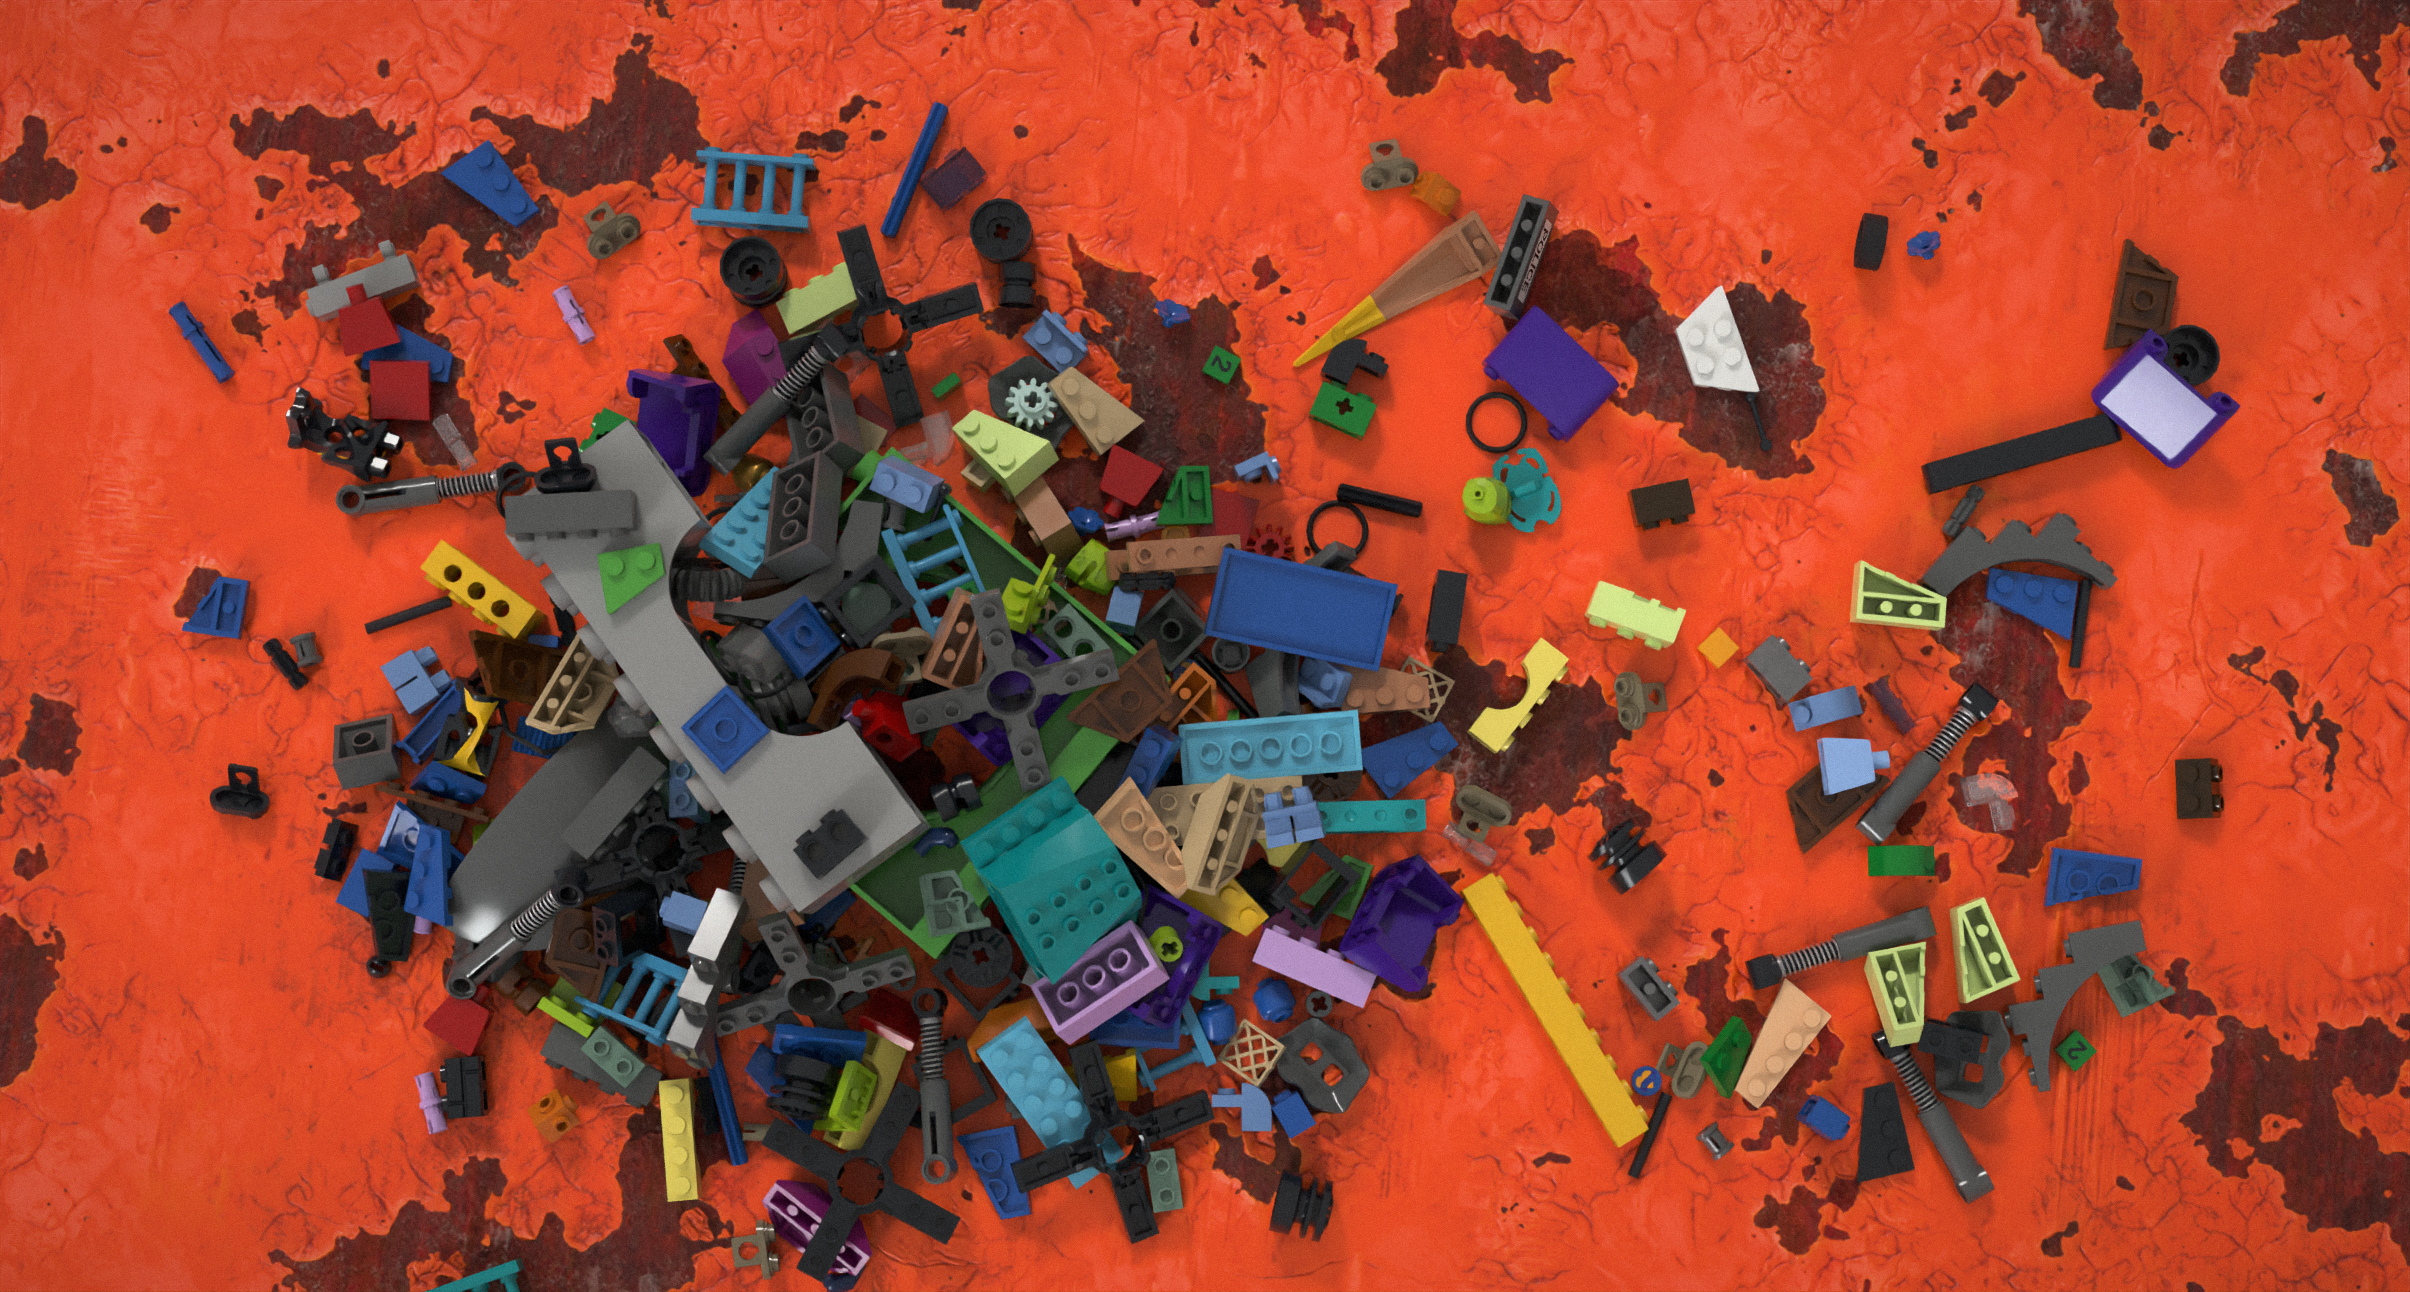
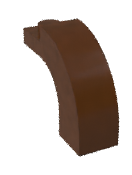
M876 648L855 650L840 657L819 676L810 692L818 698L811 709L807 722L821 733L835 729L847 704L859 692L873 687L895 692L907 664L892 652Z

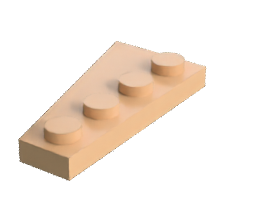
M1129 776L1093 817L1114 845L1176 899H1179L1188 889L1181 851Z
M1783 978L1778 994L1768 1011V1016L1757 1035L1753 1049L1748 1055L1734 1088L1738 1094L1755 1108L1761 1106L1832 1017V1015L1786 978Z

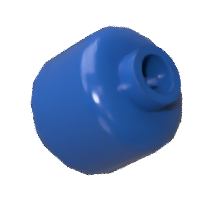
M1269 977L1257 984L1258 989L1253 994L1252 999L1262 1019L1276 1024L1294 1014L1293 1009L1296 1006V999L1286 981L1274 980L1273 977Z
M1223 999L1207 1001L1202 1004V1008L1197 1012V1018L1207 1041H1212V1045L1217 1046L1229 1043V1038L1238 1031L1235 1009Z

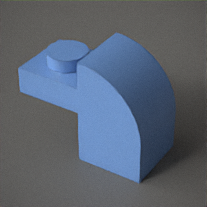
M1115 584L1105 624L1114 632L1134 636L1141 612L1144 591H1135L1133 589V591L1123 592Z
M1855 685L1788 703L1796 732L1863 713Z
M1241 1082V1094H1236V1088H1218V1094H1212V1107H1241V1131H1272L1271 1105L1267 1096L1260 1088L1250 1083Z

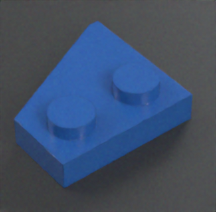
M218 576L210 587L209 594L202 598L197 605L198 609L190 620L182 626V631L241 640L251 582Z
M433 760L413 778L409 789L413 791L417 789L434 794L433 796L473 805L484 795L487 785Z

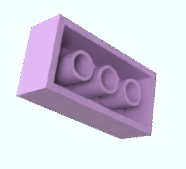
M1129 920L1093 944L1054 985L1043 977L1030 987L1055 1033L1070 1045L1169 980L1170 977L1144 931L1132 920Z
M1273 925L1271 930L1265 928L1252 962L1357 1007H1364L1376 979V974L1371 973V971L1356 963L1352 965L1343 961L1345 956L1329 948L1326 953L1317 950L1318 943L1300 937L1299 942L1288 937L1290 931Z

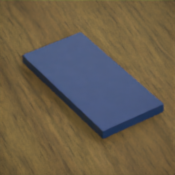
M1223 546L1204 634L1378 672L1398 584Z

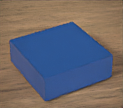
M528 635L529 643L562 650V640L558 636Z

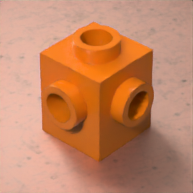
M557 1088L527 1109L535 1128L551 1144L580 1123L575 1112L579 1109L578 1105L569 1094L564 1097Z

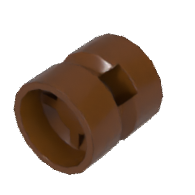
M520 960L499 980L495 989L506 999L512 998L514 1000L513 1006L526 1017L537 1008L542 997L548 996L553 988L541 977L534 978V971L523 960ZM524 981L527 985L519 992L516 988Z

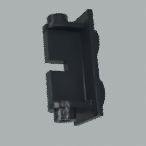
M333 818L332 822L327 824L328 826L322 841L331 845L330 849L320 848L313 868L316 869L314 875L341 882L352 845L356 840L359 825Z

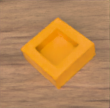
M1718 627L1697 649L1718 669L1739 647Z

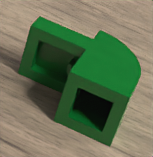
M1868 846V876H1935L1934 846Z

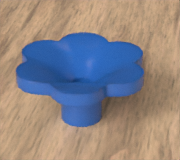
M1923 231L1915 238L1910 239L1907 242L1908 255H1918L1925 260L1933 258L1935 255L1933 250L1941 245L1939 232L1929 233L1928 231Z
M1170 299L1156 302L1155 307L1159 310L1158 314L1163 317L1162 324L1165 327L1172 328L1174 323L1180 324L1190 320L1191 316L1187 313L1185 306L1176 304Z
M1075 507L1074 511H1069L1067 515L1080 536H1085L1087 532L1095 533L1104 524V521L1099 518V514L1096 511L1086 510L1083 507Z

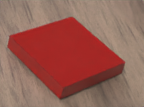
M370 360L372 419H432L430 361Z
M882 988L878 989L857 1023L909 1051L913 1049L922 1033L919 1030L922 1028L919 1025L920 1018H917L911 1003Z

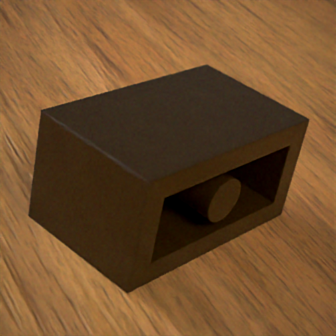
M1688 478L1633 489L1627 493L1634 528L1642 526L1643 531L1660 528V523L1671 521L1672 525L1689 522L1688 517L1696 513Z

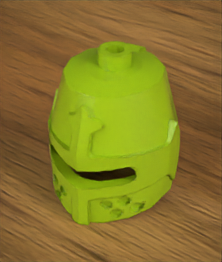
M1485 476L1472 478L1466 482L1462 495L1463 512L1473 520L1485 525L1506 524L1512 509V497L1507 485L1494 477Z
M1093 538L1079 551L1064 570V575L1072 579L1073 582L1083 589H1088L1103 596L1110 593L1115 584L1118 585V581L1107 582L1104 553L1110 550Z

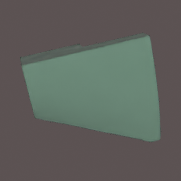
M954 870L929 873L919 877L929 938L991 926L990 919L988 917L985 918L975 904V898L964 889L962 880Z
M2135 954L2124 956L2097 971L2122 1018L2175 994L2171 986L2165 988L2153 978L2155 972L2150 967L2143 965Z

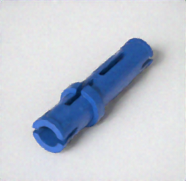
M182 301L171 307L168 313L183 331L182 336L185 340L191 342L217 381L221 384L232 378L235 374L234 370L231 369L204 331L205 326L203 323L196 320L186 306V303Z

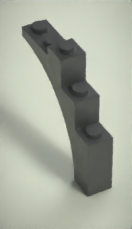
M853 499L845 530L835 549V560L833 563L814 571L806 579L791 588L766 598L741 602L715 601L713 619H718L719 624L736 626L737 622L750 624L749 627L752 629L762 630L803 595L808 597L818 611L821 608L817 603L820 598L840 583L843 577H847L871 556L877 555L883 504ZM869 572L858 582L866 583L867 580L872 581L873 576ZM841 596L834 601L835 605L838 608L840 606Z
M2057 512L2045 522L2034 536L2030 534L2032 530L2027 524L2021 520L2016 522L2012 519L2006 522L1989 543L1985 541L1987 537L1976 527L1971 529L1969 526L1961 529L1959 534L1953 538L1916 582L1923 588L1946 597L1956 586L1973 574L1995 565L2013 562H2040L2062 567L2085 577L2087 580L2093 581L2092 583L2103 591L2111 588L2118 578L2113 575L2114 570L2104 561L2098 562L2090 555L2092 551L2089 547L2080 541L2077 543L2074 541L2081 532L2075 527L2077 525L2076 521L2065 513L2060 514Z
M1335 540L1303 564L1342 572L1357 559L1354 548ZM1264 648L1265 652L1255 657L1251 663L1244 667L1260 718L1302 714L1298 693L1300 655Z
M720 888L716 889L687 950L692 964L677 993L681 1008L666 1038L672 1050L671 1052L685 1059L688 1065L696 1069L706 1067L713 1070L717 1061L714 1034L719 997L733 948L749 911L745 897Z
M2140 919L2069 932V939L2063 940L2066 957H2073L2074 962L2038 968L2039 975L2033 976L2037 994L2043 993L2044 998L2008 1004L2009 1011L2004 1012L2007 1030L2013 1029L2014 1035L2027 1034V1038L2022 1039L2025 1057H2032L2034 1068L2028 1069L2031 1086L2037 1085L2039 1092L2051 1090L2048 1067L2050 1044L2057 1020L2068 1000L2084 981L2102 967L2124 956L2147 950Z

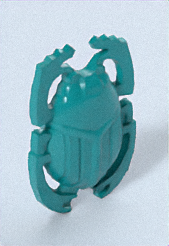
M1529 447L1522 450L1518 449L1517 453L1519 455L1526 454L1521 458L1518 465L1504 464L1509 458L1508 455L1500 457L1492 465L1493 477L1499 481L1501 480V470L1505 467L1508 469L1506 482L1504 483L1507 485L1512 497V510L1518 516L1526 519L1525 522L1519 521L1510 513L1508 520L1516 529L1523 532H1534L1536 521L1541 519L1547 521L1549 525L1553 524L1561 512V498L1556 484L1553 483L1549 475L1545 478L1542 475L1548 473L1546 462L1536 448L1532 449ZM1526 459H1535L1539 464V468L1532 467L1527 463ZM1551 491H1553L1554 506L1552 511H1548L1551 504Z

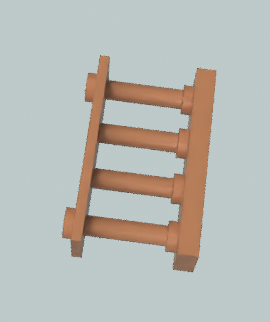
M1240 534L1127 542V550H1114L1104 553L1107 582L1118 581L1121 574L1132 573L1135 576V573L1158 572L1161 575V572H1172L1175 577L1217 574L1223 546L1241 550Z

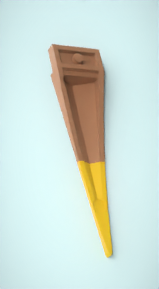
M1472 210L1451 226H1446L1293 362V366L1298 367L1334 348L1339 343L1349 340L1427 300L1474 280L1495 267L1499 262L1502 252L1478 213Z

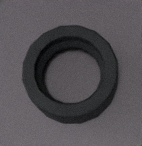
M1871 213L1863 214L1854 250L1855 268L1872 271L1879 269L1888 233L1887 216Z

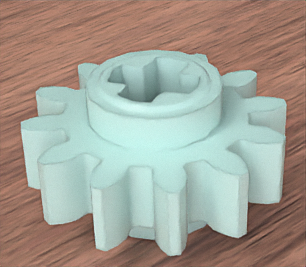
M1035 378L1031 379L1029 385H1026L1021 379L1018 383V389L1010 387L1008 392L1010 397L1006 398L1004 405L1011 407L1008 410L1007 418L1017 417L1016 427L1024 422L1026 423L1027 431L1031 430L1033 424H1036L1041 430L1044 426V420L1052 422L1054 417L1052 412L1056 411L1058 404L1051 402L1054 399L1052 392H1045L1046 382L1038 387L1036 386ZM1029 401L1034 402L1033 406H1035V408L1028 406Z

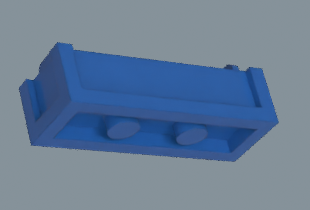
M456 678L452 681L453 686L402 741L398 740L395 744L413 758L412 761L418 765H422L435 751L440 733L449 713L457 714L460 708L461 693L456 690Z

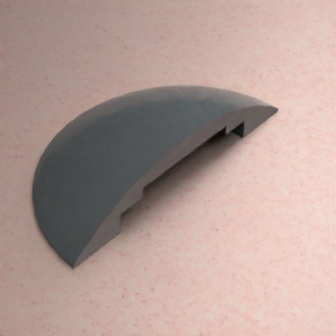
M621 698L604 711L594 729L579 731L533 775L477 840L447 883L448 888H452V899H448L449 915H453V926H443L444 928L464 939L482 944L508 920L518 918L519 915L551 889V886L557 881L554 870L585 861L561 841L560 835L619 769L616 758L632 754L640 745L665 765L668 771L670 769V760L664 755L649 733L650 730L656 727L649 713L644 715L639 709L634 711L624 698ZM665 815L667 821L670 820L669 815ZM634 816L628 820L629 827L625 833L618 839L614 837L608 843L609 850L606 854L629 848L631 838L636 830H638ZM661 831L644 838L645 842L640 844L638 848L643 859L642 866L655 871L657 874L659 870L653 859L655 856H661L669 850L673 836L672 833ZM634 877L622 883L587 893L584 897L616 889H624L641 879ZM555 917L531 936V941L520 951L547 949Z

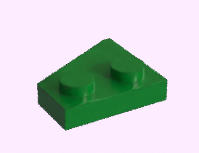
M1180 466L1167 492L1155 521V526H1210L1213 524L1209 466Z
M1736 1016L1730 1018L1699 1059L1720 1096L1729 1099L1733 1094L1753 1038L1742 1018Z

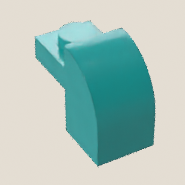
M1208 961L1191 995L1200 1000L1210 1001V989H1215V995L1233 994V988H1239V976L1209 977Z

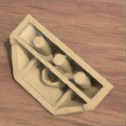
M577 634L527 717L526 725L552 735L594 729L617 690L613 683L619 677L615 662L608 666L603 659L598 661Z
M1227 773L1200 795L1181 850L1189 889L1215 896L1220 891V888L1230 882L1241 871L1260 815L1258 800L1254 791V781Z

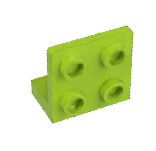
M1049 554L1034 586L1011 577L1002 595L1010 629L1026 634L1030 624H1037L1042 608L1039 606L1045 607L1051 590L1048 589L1049 585L1047 584H1052L1058 569L1053 566L1056 555Z
M560 976L550 994L543 996L537 1007L584 1037L590 1038L601 1026L605 1017L599 1016L598 1020L582 1013L581 1011L584 1007L575 1002L574 999L576 995L587 1000L589 999ZM615 981L602 1006L611 1009L624 986Z
M856 1060L846 1061L843 1073L838 1074L835 1089L825 1090L824 1095L831 1099L830 1106H820L829 1112L827 1120H815L813 1128L817 1131H860L878 1076Z

